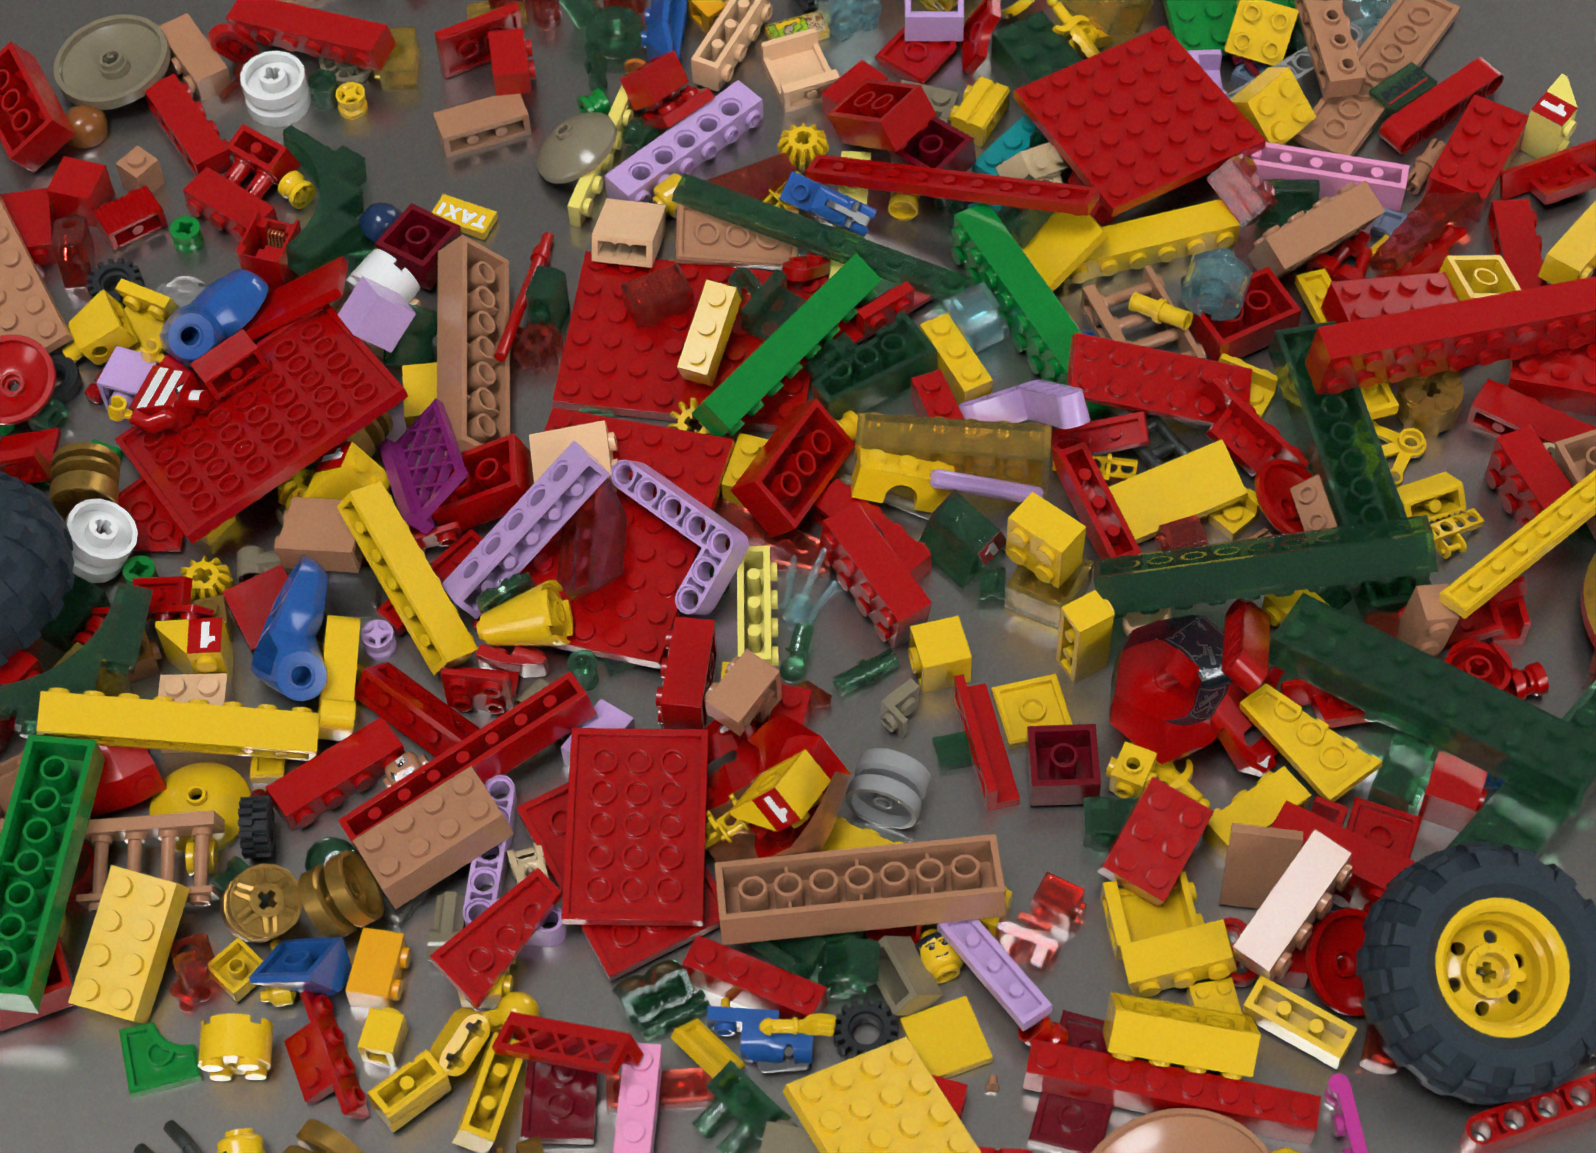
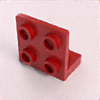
M52 428L2 437L0 441V471L7 473L11 477L19 478L27 484L51 480L52 456L59 446L60 430Z
M453 666V669H442L441 679L447 704L451 708L459 711L474 709L485 710L492 714H502L515 707L514 700L518 694L520 674L514 671Z

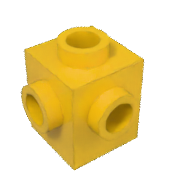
M1125 741L1118 758L1112 757L1105 774V776L1110 777L1108 791L1113 792L1121 799L1137 801L1146 783L1152 777L1157 778L1158 773L1154 772L1157 753Z

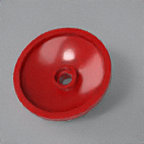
M8 334L0 336V425H13L32 418L46 406L55 389L56 369L51 356L40 343L26 336ZM20 384L17 390L11 391L13 385Z
M1285 459L1269 460L1259 468L1255 476V494L1259 507L1270 524L1282 535L1294 542L1310 545L1290 488L1313 476L1294 462ZM1328 497V500H1329V503H1330L1332 512H1333L1334 517H1335V513H1334V509H1333L1332 503H1331V501H1330V499H1329V497ZM1318 541L1312 545L1321 544L1323 541Z
M1355 908L1339 909L1328 913L1313 928V934L1309 938L1306 948V967L1314 991L1330 1009L1347 1016L1365 1015L1360 1000L1364 999L1365 994L1362 979L1356 977L1357 950L1361 949L1366 932L1363 931L1362 925L1368 912Z

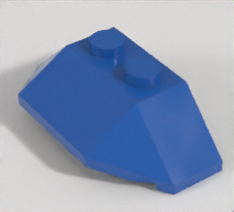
M652 0L651 8L645 9V26H648L647 30H642L641 46L647 49L648 61L674 50L682 65L689 17L687 0Z

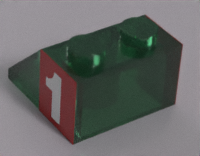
M955 489L932 512L919 540L930 550L931 561L962 589L1006 545V538L1002 531Z

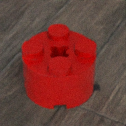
M1468 638L1457 642L1450 648L1438 680V688L1444 692L1446 698L1445 703L1448 706L1462 709L1471 718L1492 713L1500 707L1507 693L1512 677L1511 659L1501 646L1491 641L1488 644L1479 642V638Z

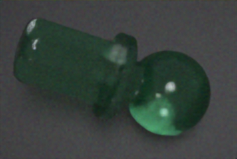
M796 623L789 648H785V652L790 654V658L782 662L780 675L788 683H798L806 675V666L803 658H810L811 656L808 653L814 632V627L811 625Z

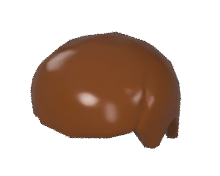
M81 104L72 107L65 113L76 133L67 142L71 146L87 149L98 146L106 140L108 136V122L103 111L96 107Z

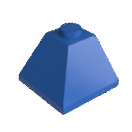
M342 937L281 940L249 976L251 984L297 992L307 990L313 993L333 995L340 992L348 982L352 965Z

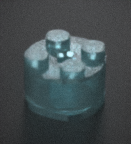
M815 0V6L829 31L840 42L848 40L852 37L853 33L860 30L871 31L879 24L877 18L882 11L880 0Z
M1218 248L1216 251L1195 254L1191 257L1182 285L1181 301L1188 310L1196 315L1201 316L1202 312L1211 314L1212 320L1223 321L1233 319L1238 316L1244 304L1252 278V271L1241 260L1236 258L1234 252L1228 248Z
M980 282L942 301L945 312H948L975 354L1009 336V328L1005 316L1000 318L996 309L1000 306L990 289L983 282L981 284Z

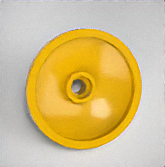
M197 762L183 766L169 774L163 780L166 789L152 796L150 815L213 810L225 819L224 833L213 834V837L209 838V840H216L219 850H222L239 838V801L241 797H250L251 792L244 778L234 769L215 762ZM199 794L202 795L201 798L192 800V797ZM192 835L179 836V840L175 841V851L186 854L187 842L195 841V838Z

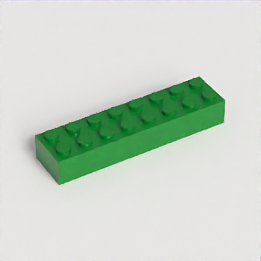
M980 203L955 214L954 228L952 229L953 248H951L954 261L957 265L961 264L970 284L977 286L985 305L988 308L992 307L996 313L1001 328L1008 330L1016 349L1019 352L1023 351L1028 358L1032 372L1039 374L1042 380L1067 385L1071 336L1076 332H1082L990 205ZM1086 402L1090 422L1101 418L1103 411L1111 408V406Z
M28 734L0 834V1010L39 1013L105 762L96 740Z

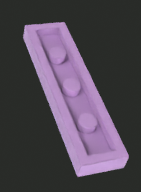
M978 919L937 923L938 932L1023 1031L1052 1013L1053 1005Z

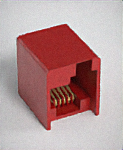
M256 210L236 249L241 269L253 272L267 282L268 292L296 279L307 256L306 246L299 220L296 219L294 224L261 217L259 211Z

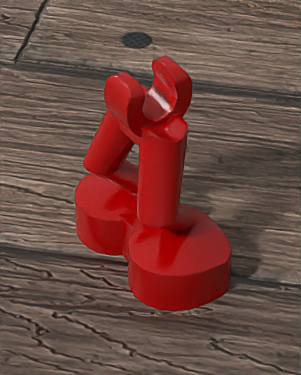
M1360 231L1355 240H1345L1330 256L1327 254L1314 255L1307 265V272L1325 268L1332 282L1365 279L1372 257V250L1368 245L1372 235ZM1350 255L1356 257L1355 267L1346 264L1340 266V263Z

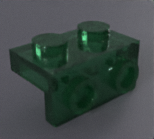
M1258 179L1254 207L1257 226L1269 229L1276 225L1281 227L1288 222L1287 220L1298 212L1303 210L1306 213L1312 209V206L1319 199V180Z

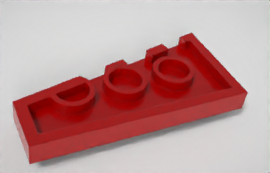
M539 868L535 869L430 955L431 962L477 1010L561 899V890Z

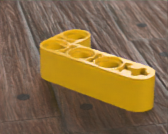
M337 615L326 616L322 657L326 666L327 682L318 699L317 713H320L318 739L342 741L352 735L356 709L354 695L360 618Z

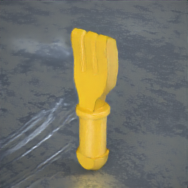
M824 1013L810 1014L802 1020H797L796 1017L792 1019H771L769 1017L760 1022L759 1029L762 1033L770 1036L771 1034L792 1033L797 1035V1033H803L808 1036L821 1035L830 1037L834 1036L836 1017L832 1014Z

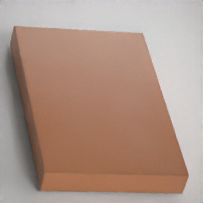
M1232 823L1219 904L1259 909L1301 850L1303 831Z

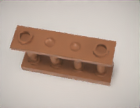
M1150 265L1144 266L1142 284L1105 296L1104 294H1099L1094 284L1082 288L1081 308L1098 337L1149 348H1155L1175 341L1181 351L1180 354L1206 359L1203 346L1196 343L1188 329L1184 331L1167 323H1164L1168 329L1166 331L1134 342L1126 341L1122 334L1123 330L1152 321V318L1137 312L1118 319L1111 315L1110 307L1130 301L1134 292L1148 295L1156 300L1160 298L1166 299L1170 305L1174 306L1165 291L1162 277L1156 275Z
M213 810L89 820L85 839L94 845L93 894H79L76 897V902L87 908L88 912L97 913L107 881L109 846L112 845V841L124 840L128 843L127 870L141 873L142 843H145L146 839L158 838L161 841L160 879L174 882L175 841L179 840V836L190 835L195 838L194 886H189L190 890L186 903L192 906H209L211 901L221 900L223 893L213 885H208L209 838H212L213 834L224 833L225 819Z

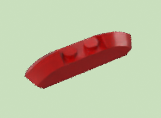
M1080 438L1058 439L1051 447L1055 468L1080 522L1086 526L1087 536L1105 566L1115 575L1132 581L1144 565L1143 555L1086 442Z

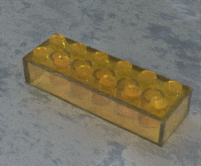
M876 412L868 414L858 413L855 463L860 448L879 449L885 453L900 456L910 455L916 459L931 462H944L947 465L954 466L955 472L1041 487L1044 493H1047L1052 426L1035 422L1026 424L1010 423L1004 420L994 422L978 421L972 418L962 420L946 419L940 416L930 418L914 417L908 414L898 416L883 415Z

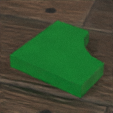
M154 1021L119 1030L129 1095L132 1099L203 1081L201 1068L198 1066V1052L195 1044L179 1045L166 1040L159 1033Z

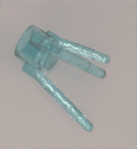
M1353 0L1360 2V10L1367 18L1353 20L1350 23L1357 26L1367 24L1378 25L1379 19L1381 20L1391 8L1390 0Z
M826 548L820 550L802 594L795 593L793 598L791 596L797 557L795 555L791 557L784 599L779 608L784 611L782 618L791 624L806 627L808 622L813 623L818 611L838 585L836 581H832L814 606H811L813 601L808 596L827 553Z

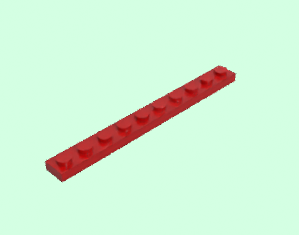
M817 154L805 170L806 178L821 184L898 192L906 195H923L932 198L955 199L962 202L971 201L988 205L1011 206L1019 209L1027 208L1043 210L1045 212L1068 213L1075 216H1089L1100 198L1097 187Z

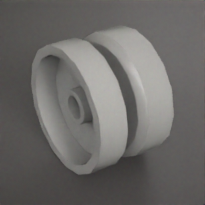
M885 748L865 750L858 759L855 777L850 781L845 795V803L857 816L874 825L890 829L911 828L918 820L922 808L921 800L926 797L931 782V774L923 764L902 752Z

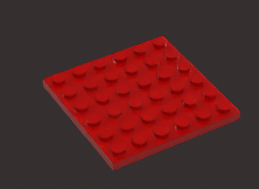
M1165 25L1014 90L1013 99L1055 147L1082 182L1088 187H1097L1099 189L1100 198L1098 201L1112 217L1265 148V138Z

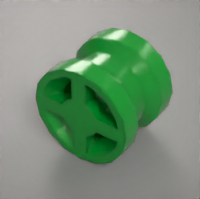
M600 88L592 90V93L588 96L581 95L576 99L580 113L600 112L608 115L611 110L610 103Z
M182 216L175 219L170 225L173 243L179 253L185 255L194 254L202 249L204 237L197 219L191 216Z
M147 556L132 557L123 566V576L131 593L133 578L159 577L153 560Z

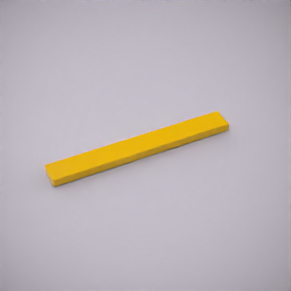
M1596 469L1439 593V602L1466 619L1596 514Z

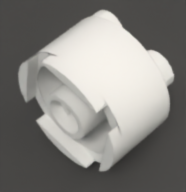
M374 249L345 280L346 286L353 291L360 278L364 276L399 293L408 304L420 290L417 280L406 267L401 271L394 265L397 260L380 249Z

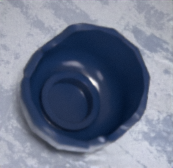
M386 202L374 203L359 218L360 230L367 238L376 242L402 212Z

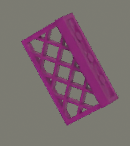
M436 398L396 442L386 438L378 446L400 515L407 524L424 534H427L435 526L431 516L432 513L468 476L444 404ZM439 433H441V434H440V437H439V440H438V443L435 444L436 441H437V438H438ZM426 435H428L424 446H422ZM413 441L411 448H408V445ZM445 451H447L444 462H442ZM432 453H434L430 464H428ZM420 455L417 466H415L418 456ZM454 469L455 472H454V473L451 475V477L449 478V475H450V473H451V470ZM440 471L437 481L434 483L437 473ZM426 473V476H425L423 485H421V482H422V480H423L424 474Z

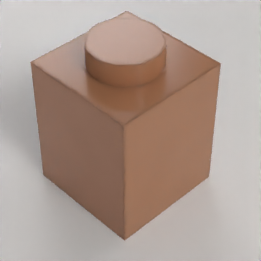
M138 145L115 163L122 185L129 191L146 185L154 193L165 183L158 159Z

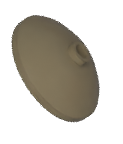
M600 112L580 113L564 120L549 133L539 149L536 163L539 173L546 181L551 183H566L586 175L596 168L611 151L617 136L616 125L608 115Z

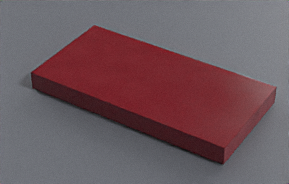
M1063 1010L1060 1024L1068 1030L1069 1038L1066 1046L1113 1055L1112 1052H1108L1104 1040V1020ZM1041 1091L1028 1144L1062 1153H1091L1105 1139L1113 1105L1109 1103L1103 1105Z

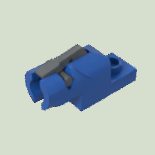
M791 171L779 197L780 200L861 237L866 235L869 229L867 225L874 218L877 211L862 202L810 180L794 171Z
M708 1006V1028L720 1036H733L735 1032H741V1059L757 1064L762 1073L807 1070L809 1067H812L814 1035L808 1036L803 1033L793 1035L789 1033L771 1034L770 1036L760 1031L759 1024L763 1019L769 1017L771 1019H780L779 1010Z

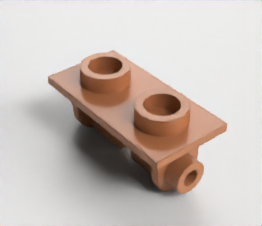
M1318 474L1290 488L1309 544L1312 545L1318 541H1323L1324 545H1331L1337 541L1336 536L1338 535L1339 528L1320 475Z

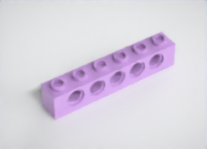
M737 80L716 95L713 100L688 115L604 175L606 195L611 199L649 203L655 196L653 191L655 186L673 173H677L681 177L691 174L697 166L713 158L718 151L728 144L734 143L740 135L750 128L756 127L763 120L762 99Z
M575 440L566 448L442 583V587L455 604L475 619L487 609L608 478L610 474L593 455Z

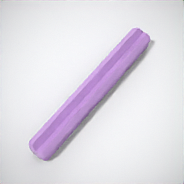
M942 469L933 470L930 474V485L934 488L951 491L955 489L956 492L1022 503L1032 491L1042 498L1044 493L1043 489L1037 486Z

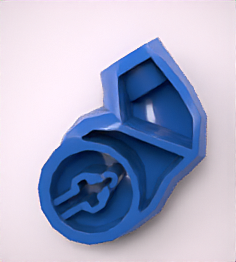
M305 555L297 562L273 603L254 651L250 667L255 676L267 686L297 701L315 698L321 693L327 682L326 666L316 635L323 623L326 611L328 575L318 562Z

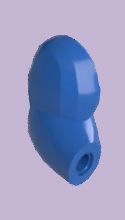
M237 269L209 284L190 304L176 309L163 324L159 335L163 350L191 369L190 364L236 334L254 317L266 298L268 292L267 282L253 272Z

